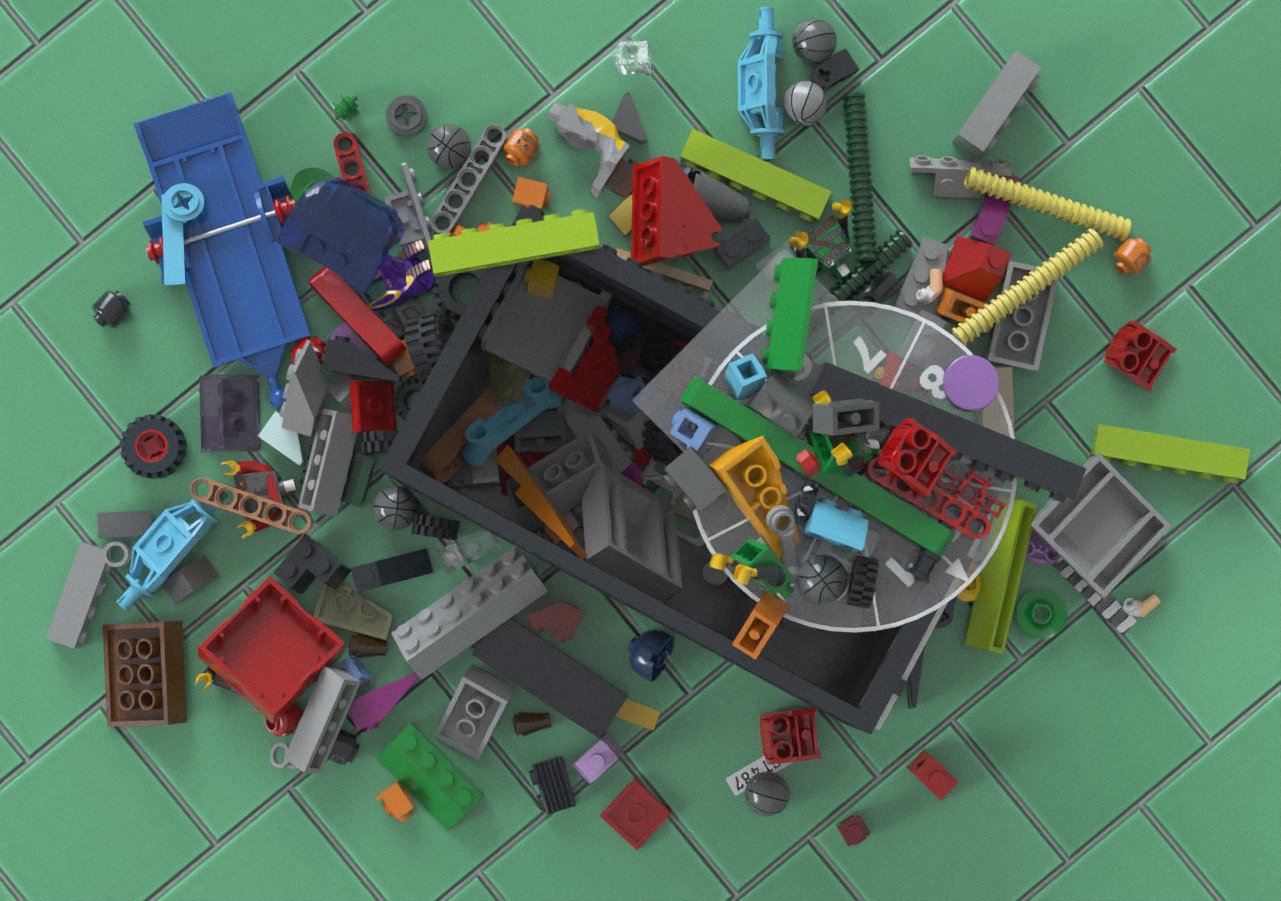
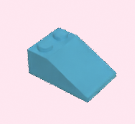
M822 498L821 502L815 501L810 518L807 520L802 533L854 553L863 551L869 520L863 519L864 513L848 508L847 512L837 509V503Z

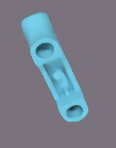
M538 376L529 379L523 386L521 404L504 406L485 422L479 418L467 428L465 432L467 443L462 451L463 458L473 466H484L492 450L543 410L558 408L562 402V396L548 388L550 382Z

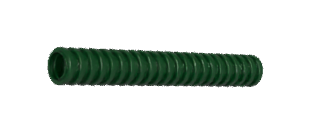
M850 92L843 96V101H845L843 107L846 109L844 116L847 117L844 119L845 124H847L845 131L848 132L845 135L846 139H848L846 146L849 147L847 154L850 155L847 161L850 163L848 169L851 170L848 173L851 178L849 184L852 186L850 193L853 194L850 196V199L853 201L852 209L854 210L851 214L854 216L852 223L855 224L853 231L856 233L853 235V238L856 240L854 247L857 248L854 251L855 255H857L855 262L858 264H872L878 260V257L875 255L877 248H874L877 242L874 240L876 233L873 232L876 229L873 224L875 218L872 217L874 209H871L874 203L871 201L873 194L870 193L873 190L872 186H870L872 179L869 178L871 171L868 170L871 164L868 163L870 156L867 155L870 152L867 147L869 141L866 139L868 132H865L868 129V126L865 124L867 117L864 116L867 114L866 109H864L866 102L863 101L865 94Z
M897 229L895 235L889 236V241L885 240L883 246L879 245L877 247L878 250L875 255L878 257V260L875 263L860 264L859 267L855 266L854 271H850L847 278L843 277L841 283H836L837 287L830 288L831 292H826L824 294L825 297L819 298V302L812 304V306L828 302L847 301L848 299L851 301L854 294L858 295L860 289H865V284L869 285L871 279L875 280L877 274L883 273V268L887 269L889 263L893 264L895 258L901 257L900 253H905L907 247H912L911 240L903 231ZM841 306L827 307L828 316H834L836 310H841ZM824 308L811 310L808 337L812 336V331L816 332L818 330V326L822 327L824 325L823 322L826 321Z

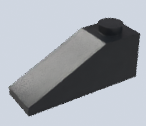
M335 336V340L328 339L323 370L401 383V377L357 345L350 343V338Z
M426 548L352 567L351 572L356 591L359 593L431 574L433 569Z

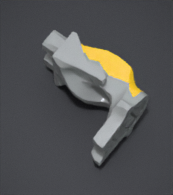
M555 101L548 112V120L557 125V133L562 137L564 136L576 149L599 151L602 154L599 171L591 188L592 195L598 199L614 170L628 152L630 145L619 137L617 127L605 116L594 111L577 108L571 103L567 108Z

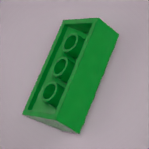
M782 258L781 265L775 264L773 281L778 282L777 292H771L769 309H774L773 320H767L765 336L770 337L769 348L763 347L761 364H766L765 371H776L777 373L799 376L802 372L818 259Z
M413 722L376 758L447 831L484 795Z

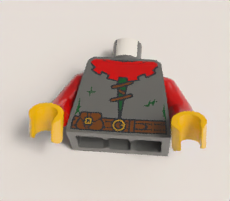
M231 460L221 464H228L230 466V472L223 473L222 475L225 477L233 476L236 488L285 505L284 495L297 492L294 477L280 481L278 472L272 471L268 465L255 461L234 462ZM250 499L246 503L247 511L249 513L257 511L258 502L255 499ZM274 507L270 512L273 521H276L282 515V510L279 507ZM244 516L245 521L239 524L237 529L240 527L247 529V534L241 536V538L245 539L254 532L269 528L272 525Z

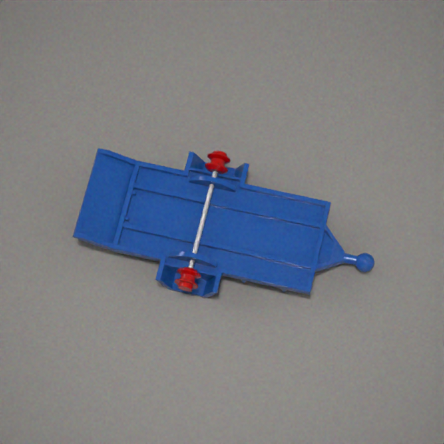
M231 92L135 122L134 127L148 162L161 206V196L172 186L181 183L197 187L204 197L203 212L197 216L196 220L192 219L186 223L183 222L185 281L212 366L215 368L240 360L268 379L271 389L269 402L274 408L281 409L286 399L283 398L284 389H281L277 376L287 344L311 336L304 314L305 311L302 308L291 274V268L288 265L282 246L303 239V229L298 216L299 210L295 199L291 197V192L284 177L262 183L245 128ZM182 199V206L189 210V200L183 201ZM162 216L143 221V225L151 238L149 246H146L147 255L150 261L155 260L156 264L160 265L162 272L161 282L164 284Z

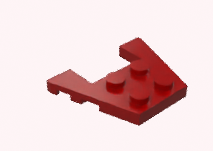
M596 305L585 323L595 340L590 349H587L584 353L583 360L578 369L571 376L567 369L559 367L548 385L550 390L585 410L594 413L597 412L620 373L615 346L611 345L609 341V336L612 333L610 325L605 323L604 316L607 315V310L599 305Z

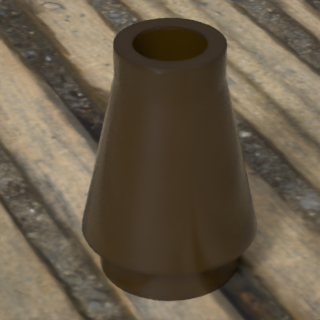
M357 633V636L351 635L349 656H355V659L385 656L387 642Z
M519 712L518 715H513L516 736L522 735V737H525L545 728H551L549 712Z

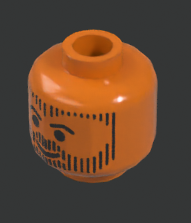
M527 128L512 131L502 146L503 152L506 155L505 160L516 167L518 165H529L540 150L538 136Z
M1140 238L1125 240L1113 254L1116 270L1125 276L1127 274L1137 276L1150 263L1151 248Z

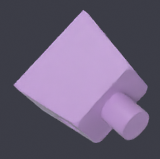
M606 733L574 761L571 766L587 784H590L615 763L624 751Z

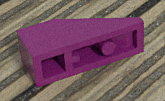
M1014 175L999 176V178L1005 177L1007 181L1012 179L1014 183L1019 182L1020 179ZM986 193L969 239L995 246L1011 205L1009 200L1004 202L1001 197L996 199L994 195L990 197Z
M413 673L354 698L349 711L357 730L364 728L365 732L380 727L378 722L387 716L418 680L419 676Z

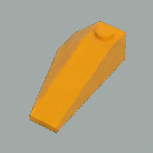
M761 436L730 448L710 463L709 467L767 546L780 558L782 553L779 536L768 527L766 516L775 506L785 505L789 507L786 496L787 489L782 481L779 459L765 438ZM788 516L780 517L776 522V526H784L788 521ZM796 524L793 527L794 547L800 543Z

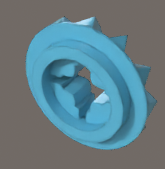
M181 183L174 185L167 190L163 197L165 213L174 221L186 223L188 220H196L197 216L203 212L204 197L201 191L191 184ZM178 197L183 199V201L189 200V210L183 206L178 208L180 205Z

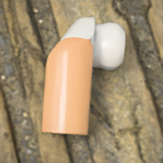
M942 269L930 270V285L925 289H919L916 293V298L919 302L930 304L942 293Z
M1154 593L1144 601L1127 598L1123 602V610L1131 616L1145 617L1161 604V601Z

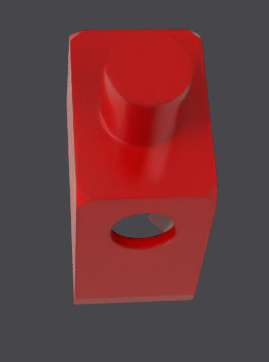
M924 749L906 767L940 801L959 784Z

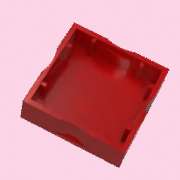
M269 576L244 601L241 608L231 618L224 621L198 646V657L274 724L318 679L323 667H330L344 653L345 642L319 619L307 613L291 594Z

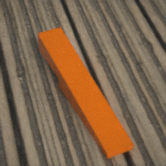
M508 445L494 460L521 485L514 494L584 560L588 555L521 456Z

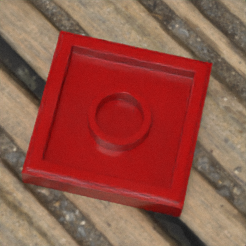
M350 381L353 433L396 430L393 382Z
M633 778L600 814V817L638 850L672 812L639 781Z

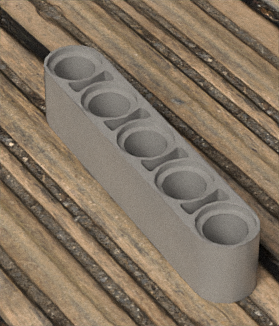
M491 124L483 131L432 217L431 226L436 234L447 233V231L452 233L455 225L459 224L503 150L502 146L507 140V135L502 126ZM491 132H500L502 139L498 143L490 142L488 137ZM480 153L489 155V160L484 165H479L475 162L476 156ZM471 174L476 177V182L473 186L467 187L462 184V180L466 175ZM454 196L461 197L463 199L462 206L455 209L452 208L449 204L451 198ZM439 219H449L450 226L446 230H439L436 225Z

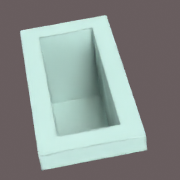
M275 411L258 437L298 465L303 466L305 464L301 434L281 428L283 417H280V413Z

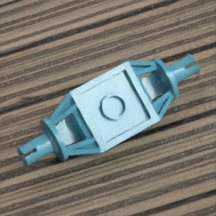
M761 7L758 8L759 30L749 33L751 41L738 60V112L750 128V136L760 138L759 159L773 161L776 160L775 138L785 135V130L782 129L783 109L775 106L777 95L775 89V60L783 59L781 39L784 38V33L774 30V8ZM762 41H763V44H762V47H761V50H760V54H757V52H758V50H759V47H760V45H761V43H762ZM756 115H762L766 128L761 127Z
M226 492L222 495V501L229 497ZM192 498L188 503L164 510L132 547L130 571L126 575L131 586L116 601L120 607L129 612L142 595L148 596L151 599L155 597L154 592L168 579V575L199 539L204 538L213 523L218 524L220 522L214 513L218 507L201 501L198 502ZM195 511L200 513L192 523L183 518ZM143 564H145L151 571L142 582L139 580Z

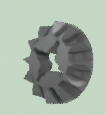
M399 96L387 108V123L399 135L411 136L420 132L426 123L427 112L425 106L414 96ZM405 105L409 113L417 114L410 117L409 126H407L404 119L396 118L403 115Z

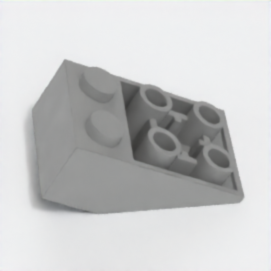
M307 340L303 349L298 348L294 358L295 365L290 364L286 379L290 380V382L286 384L283 398L286 399V402H283L279 416L283 417L281 428L311 437L320 418L321 410L326 405L329 385L312 343Z

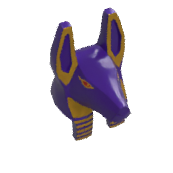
M420 240L404 247L396 257L388 254L383 255L377 260L378 266L361 279L360 284L363 288L383 281L387 289L383 296L368 305L372 311L390 309L411 296L430 292L435 286V276L430 261L420 260L417 257L426 251L423 241Z

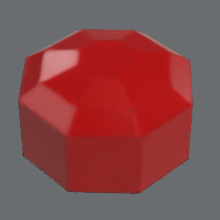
M804 450L795 457L798 465L808 477H813L821 471L818 459L810 451Z

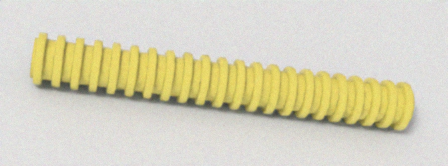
M971 167L965 177L964 185L966 189L971 187L975 192L980 190L981 194L986 192L987 196L991 197L994 195L996 199L1001 197L1002 201L1006 202L1009 200L1010 204L1016 202L1019 207L1024 205L1025 209L1031 208L1034 212L1038 210L1040 214L1045 212L1047 216L1053 215L1055 219L1060 217L1061 221L1068 220L1070 224L1075 222L1076 226L1082 225L1085 229L1090 227V229L1097 230L1100 234L1104 232L1106 236L1111 234L1112 238L1119 237L1121 241H1124L1131 231L1132 223L1130 219L1124 220L1122 216L1117 218L1116 214L1109 215L1107 211L1102 213L1101 209L1095 210L1092 206L1087 208L1086 204L1080 205L1077 201L1073 203L1071 199L1065 200L1062 196L1058 198L1056 194L1051 196L1050 192L1043 193L1041 189L1036 191L1035 187L1028 188L1027 184L1021 186L1020 182L1014 183L1012 179L1007 181L1005 177L999 178L997 174L992 176L991 172L984 173L982 169L977 171L976 167Z
M1088 229L1087 234L1083 233L1080 235V239L1076 238L1074 243H1069L1068 248H1062L1061 253H1055L1054 258L1050 257L1048 259L1049 262L1044 261L1042 267L1038 266L1035 268V272H1029L1028 277L1026 275L1022 277L1023 281L1018 280L1016 286L1011 285L1009 291L1004 290L1003 295L999 294L996 296V300L992 299L990 301V305L985 304L983 310L978 309L977 314L973 313L970 319L966 318L964 320L965 323H959L958 328H952V335L966 347L967 342L972 343L974 337L978 338L981 332L985 333L987 328L991 329L993 323L998 324L1000 318L1005 319L1007 313L1010 315L1013 313V309L1017 310L1020 304L1024 305L1026 299L1031 300L1032 295L1036 296L1039 294V290H1045L1046 285L1050 286L1052 284L1051 281H1057L1058 276L1062 277L1065 275V271L1069 272L1071 267L1075 268L1077 262L1082 263L1084 257L1089 258L1091 252L1095 253L1097 248L1101 249L1103 247L1101 237L1095 230Z

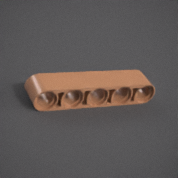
M198 478L190 486L191 495L198 501L293 533H308L314 524L313 517L306 511L211 479ZM203 482L207 483L210 488L208 495L204 497L198 494V486ZM228 490L234 495V500L230 505H226L222 501L223 493ZM250 499H255L258 502V509L254 513H249L246 509V503ZM274 507H279L283 512L281 520L277 522L273 521L270 516V512ZM299 515H303L307 519V525L302 530L297 529L294 524L296 517Z

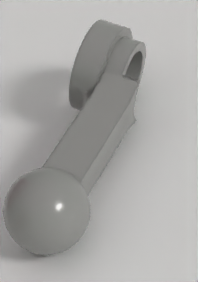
M778 505L768 512L766 523L771 531L779 536L783 564L793 575L788 583L795 584L798 582V573L801 568L796 561L793 541V527L796 519L789 507ZM788 516V521L784 526H776V522L780 517Z

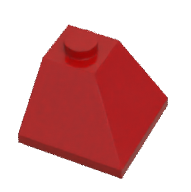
M957 236L943 271V285L979 301L986 302L1002 279L1012 253L988 243Z

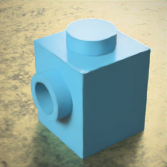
M752 353L729 363L724 380L736 400L739 401L759 392L764 385L767 375L762 365Z

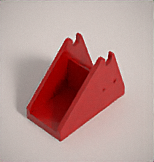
M660 156L633 166L632 259L641 263L643 267L693 255V252L720 246L718 242L712 240L711 234L720 233L722 231L721 226L675 158Z

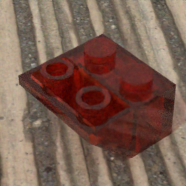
M561 601L530 612L526 615L525 619L530 621L528 626L540 632L544 628L553 632L551 637L565 643L567 639L573 640L586 611Z

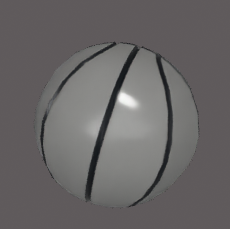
M797 82L789 87L783 96L784 113L794 124L810 126L817 123L826 112V95L823 89L813 82Z

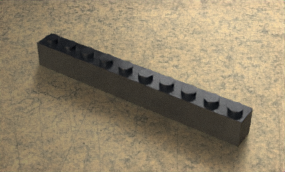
M828 362L823 364L811 394L814 396L825 390L832 402L850 399L878 401L880 429H883L884 425L895 429L904 420L914 419L923 427L940 436L957 451L956 455L951 457L952 459L961 461L962 457L972 461L971 466L979 470L987 471L988 468L998 472L997 477L1009 482H1013V479L1024 482V488L1039 493L1040 489L1049 492V498L1060 503H1065L1066 500H1074L1086 468Z

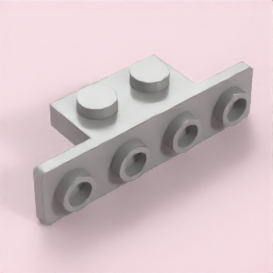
M925 155L909 158L910 172L935 173L934 197L984 199V194H981L980 190L975 192L971 187L970 189L965 188V177L971 167H976L977 171L982 169L984 173L991 172V175L1012 176L1010 162L1000 158H995L991 161H983L975 157L959 160L950 156L935 159Z
M403 163L400 166V171L407 191L384 197L385 207L398 247L423 240L428 259L432 263L428 241L431 240L429 231H432L431 223L428 216L424 217L421 207H424V201L421 193H416L413 184L417 182L413 168H408L407 163Z

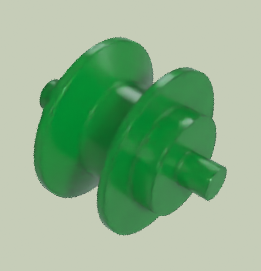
M341 94L342 101L339 104L332 103L335 106L333 110L337 113L334 118L336 120L340 117L343 120L347 118L351 121L350 114L352 112L359 113L356 109L358 105L355 103L358 98L355 95L350 98L348 95L344 97Z

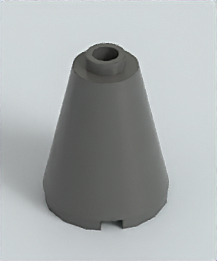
M694 168L690 172L688 178L692 179L691 183L717 221L742 222L744 218L748 219L752 209V204H749V198L699 169Z

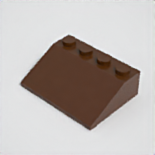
M183 621L103 625L107 727L187 723Z

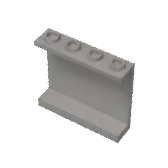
M533 260L520 262L515 268L514 273L517 275L513 282L508 281L502 295L505 297L501 304L497 302L490 316L493 319L489 325L484 324L478 338L481 339V349L548 382L552 380L559 367L567 369L572 376L593 337L585 323L596 305L603 306L606 310L608 309L612 295L603 290L598 295L559 275L553 299L528 294V282H524L527 266L532 267Z

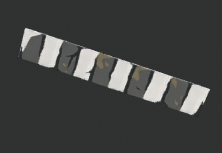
M1061 557L1052 565L1122 635L1137 622L1133 616L1124 612L1123 606L1110 594L1102 599Z

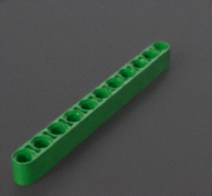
M693 377L680 399L686 406L709 420L716 422L719 426L746 442L763 436L779 459V462L805 478L816 481V484L916 545L934 553L941 559L956 535L954 532L857 473L850 477L845 476L843 472L823 474L821 468V471L813 477H808L798 465L795 457L802 451L808 450L817 458L814 447L794 437L781 427L703 380Z

